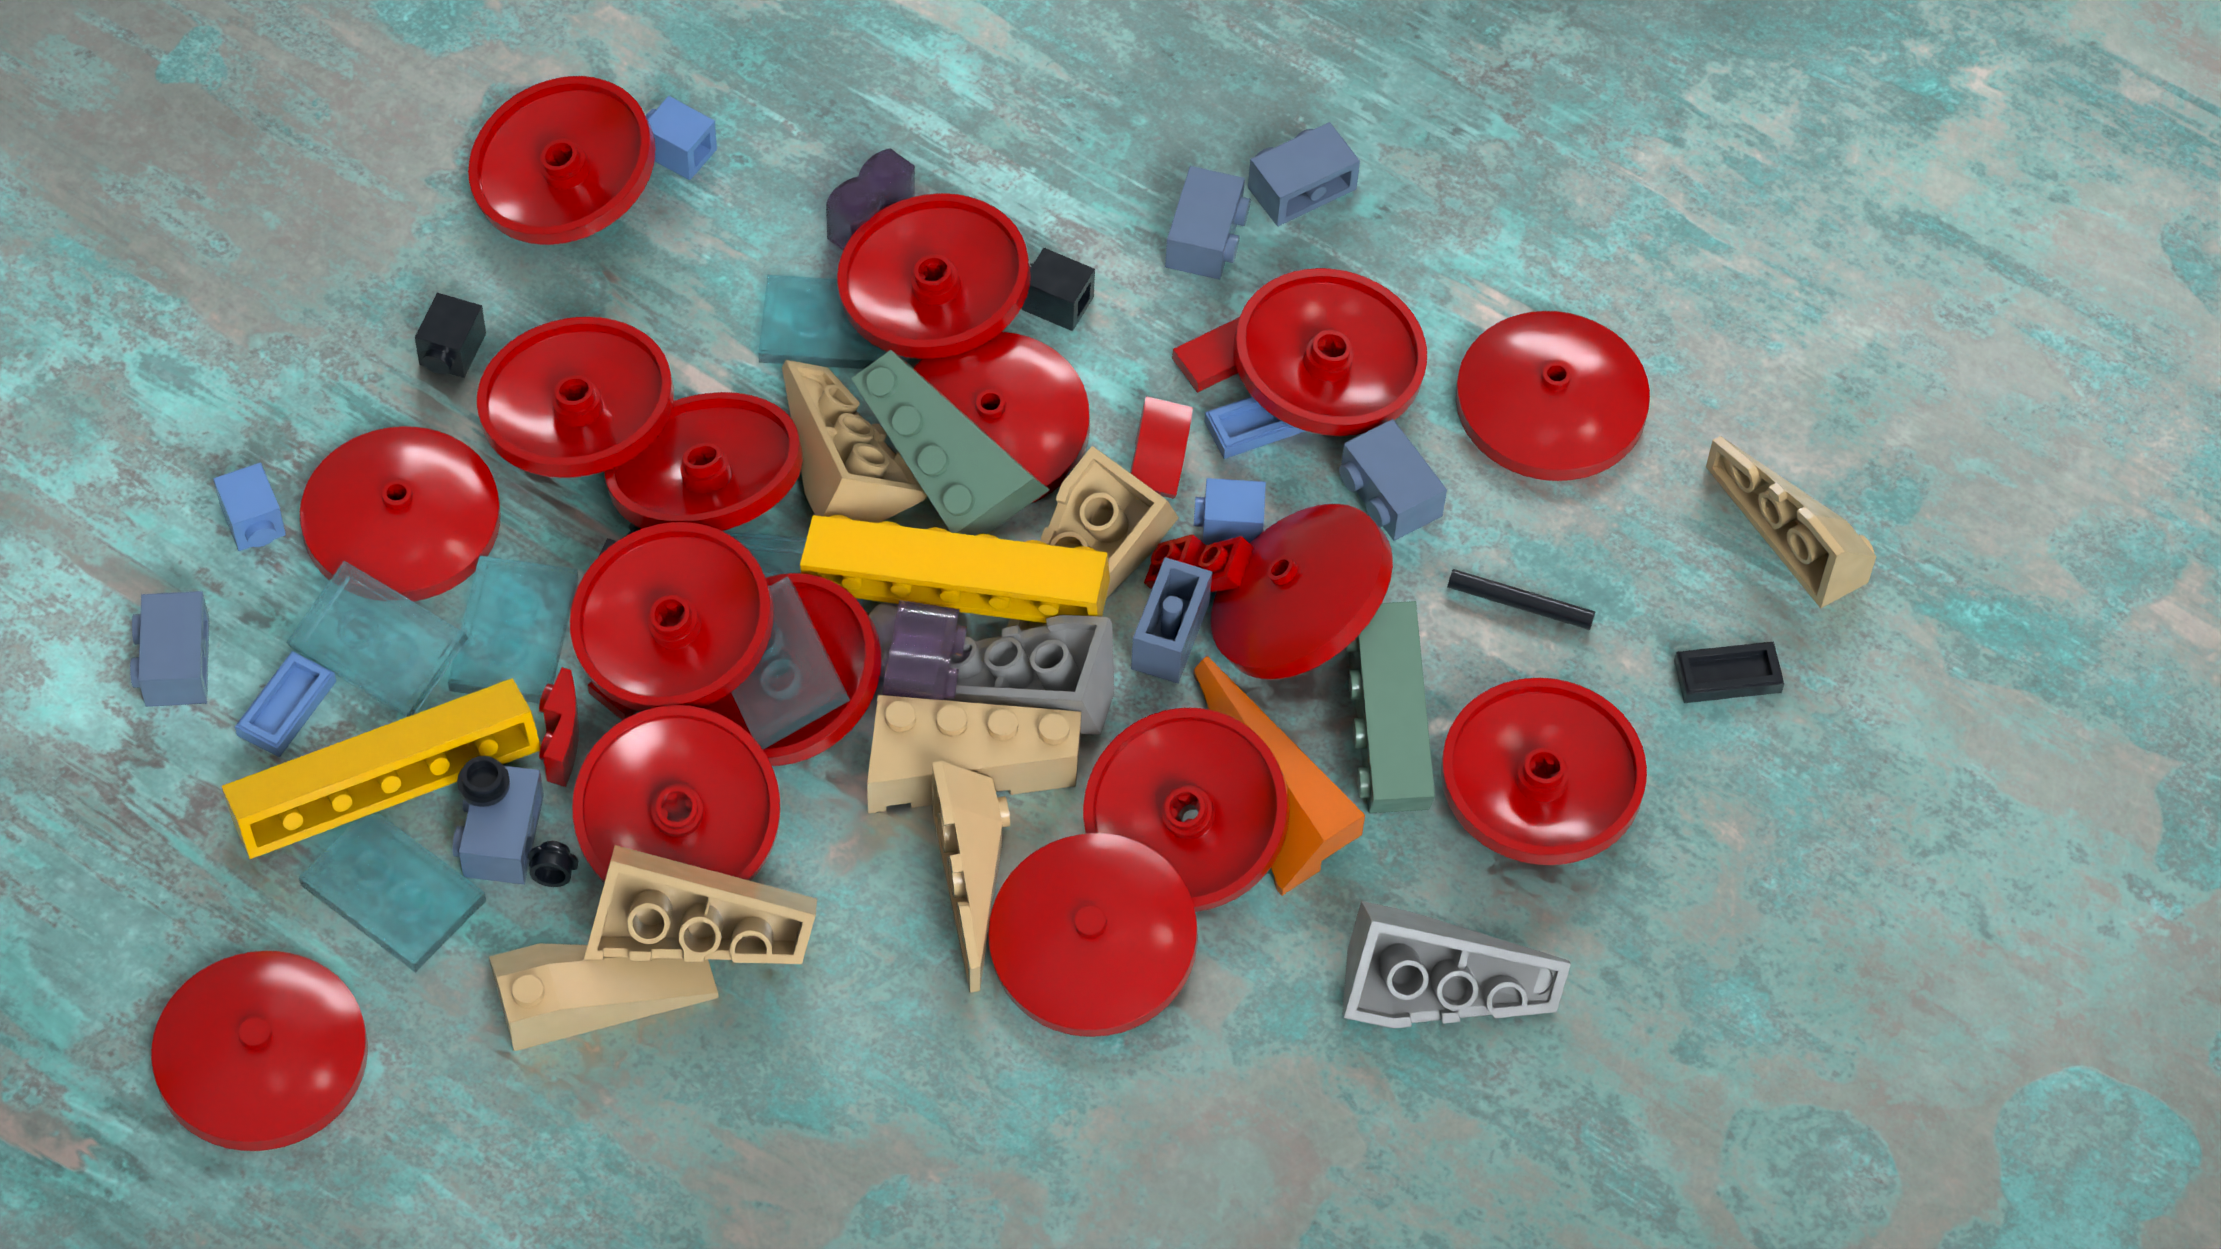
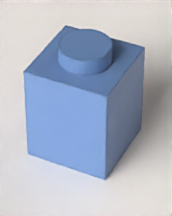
M670 96L657 109H652L646 114L655 138V162L691 180L717 150L715 120Z
M261 462L213 478L220 507L238 551L250 547H262L271 543L274 539L286 535L279 505Z
M1207 478L1205 497H1195L1194 526L1203 527L1202 542L1205 545L1242 536L1251 543L1260 535L1264 527L1266 482Z

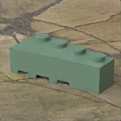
M892 350L851 378L951 533L974 536L988 534L1049 491L1044 484Z
M1416 601L1382 603L1370 623L1345 648V651L1349 654L1350 670H1348L1350 700H1354L1356 718H1353L1352 722L1353 744L1355 749H1361L1363 767L1357 768L1359 798H1367L1369 813L1429 810L1435 798L1417 605Z

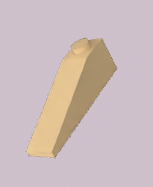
M944 761L932 762V815L969 992H978L981 988L989 936V921L994 903L1002 851V828L1010 827L1009 808L1006 796L997 797L993 778Z

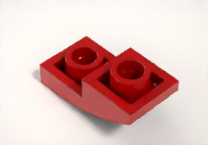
M1146 396L1135 440L1136 447L1130 473L1159 495L1174 499L1177 495L1193 407Z
M1194 534L1159 543L1151 556V565L1144 584L1150 589L1153 588L1163 560L1166 557L1212 571L1211 592L1238 588L1254 547L1242 536L1205 545Z
M561 667L554 685L548 683L545 686L539 703V712L544 713L546 734L540 747L539 759L544 761L547 782L566 787L577 754L579 717L572 671Z

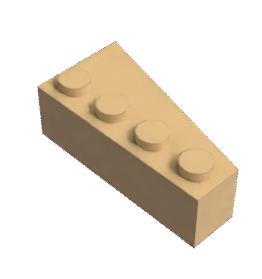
M615 845L584 960H603L604 957L629 958L630 961L672 958L683 959V962H704V959L732 960L733 963L802 964L816 916L817 898Z

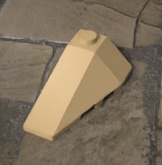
M785 360L782 371L791 419L797 428L803 452L801 475L804 492L814 514L826 517L842 515L852 520L879 523L924 501L927 495L900 453L897 452L895 454L884 442L887 436L885 430L880 424H870L857 412L860 402L828 367Z
M1722 436L1712 440L1706 468L1820 609L1869 582L1876 555L1871 543L1865 536L1858 535L1848 521Z
M1091 446L1061 484L1055 499L1058 503L1048 528H1044L1040 541L1052 546L1068 548L1085 546L1099 552H1107L1110 573L1107 599L1152 553L1179 517L1168 500L1094 446ZM1010 619L1007 627L1018 625L1022 631L1044 626L1047 623Z
M544 943L489 956V962L514 1051L719 998L708 959H704V962H683V959L672 958L630 961L629 958L604 957L603 960H584L587 945Z

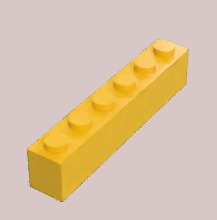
M842 515L830 517L812 516L800 562L802 574L816 575L831 580L842 586L857 599L1047 623L1046 618L1059 615L1102 616L1110 583L1108 553L1099 552L1090 547L1068 548L1047 545L1038 540H1028L1025 542L1005 540L990 534L966 535L951 533L936 527L928 529L904 527L890 521L879 523L857 521Z
M511 678L222 785L221 787L233 824L249 858L253 859L455 783L461 769L472 758L489 756L502 764H506L540 751L541 745L531 709L515 681Z

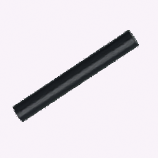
M1456 569L1452 570L1447 588L1587 630L1591 629L1596 611Z

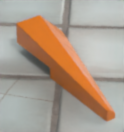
M1206 656L1195 667L1193 675L1200 684L1207 702V709L1229 715L1251 728L1270 748L1285 777L1290 800L1289 825L1281 851L1271 867L1276 889L1283 896L1320 872L1321 863L1324 859L1360 837L1363 833L1365 814Z

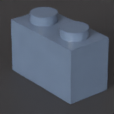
M1328 122L1315 129H1306L1294 139L1275 148H1265L1255 157L1251 158L1248 189L1278 227L1356 190L1360 160L1334 126Z
M1194 166L1189 167L1167 238L1166 268L1221 279L1225 262L1234 263L1240 239L1239 235L1234 234L1236 226H1245L1249 214L1251 199L1243 197L1245 178Z
M1394 419L1344 443L1342 462L1339 467L1341 479L1349 491H1356L1366 504L1368 515L1379 528L1383 527L1393 541L1443 516L1447 494L1446 487Z
M1164 558L1133 636L1132 670L1179 684L1210 603L1212 571Z
M203 591L141 594V614H133L132 616L133 642L135 645L140 644L139 657H132L130 662L132 687L141 688L146 707L207 704L209 614Z
M505 766L509 773L510 788L507 795L500 802L487 807L471 805L463 799V811L468 813L465 826L456 827L453 839V856L460 857L463 877L525 885L530 862L527 856L533 848L544 797L540 770Z

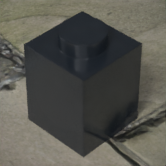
M1043 248L1034 264L1029 262L1031 272L1030 287L1022 310L1073 331L1094 298L1095 269Z
M437 292L415 335L419 365L437 374H451L465 378L486 335L482 305Z

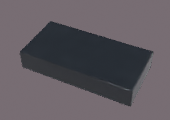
M1774 641L1678 651L1675 655L1674 663L1684 703L1782 693L1784 687Z

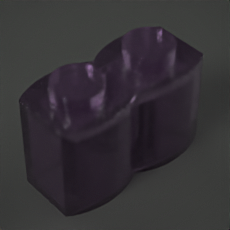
M891 148L882 150L870 157L862 166L858 177L841 183L830 194L826 203L827 239L844 250L856 230L869 221L877 212L901 200L915 197V166Z
M899 600L882 695L934 700L955 699L959 669L951 668L953 655L963 656L967 626L958 625L960 609Z

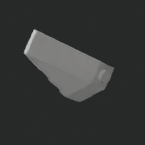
M1059 615L1046 618L1047 625L1021 631L1018 625L1003 628L1001 636L975 641L968 636L912 650L898 691L901 696L911 698L1082 712L1081 734L1101 735L1114 696L1112 622L1109 617Z
M1361 901L1347 950L1342 1015L1346 1019L1395 1029L1412 1027L1411 1023L1441 1020L1443 1024L1460 1022V1018L1492 1015L1494 1018L1553 1013L1558 1010L1571 963L1569 960L1411 911Z

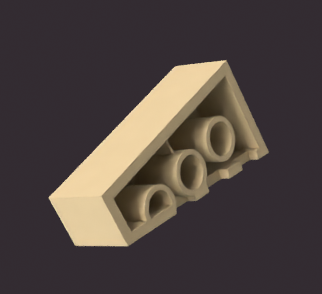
M878 695L867 780L868 813L886 811V806L911 803V808L932 805V762L944 761L993 778L996 792L1008 790L1010 795L1075 787L1082 712Z

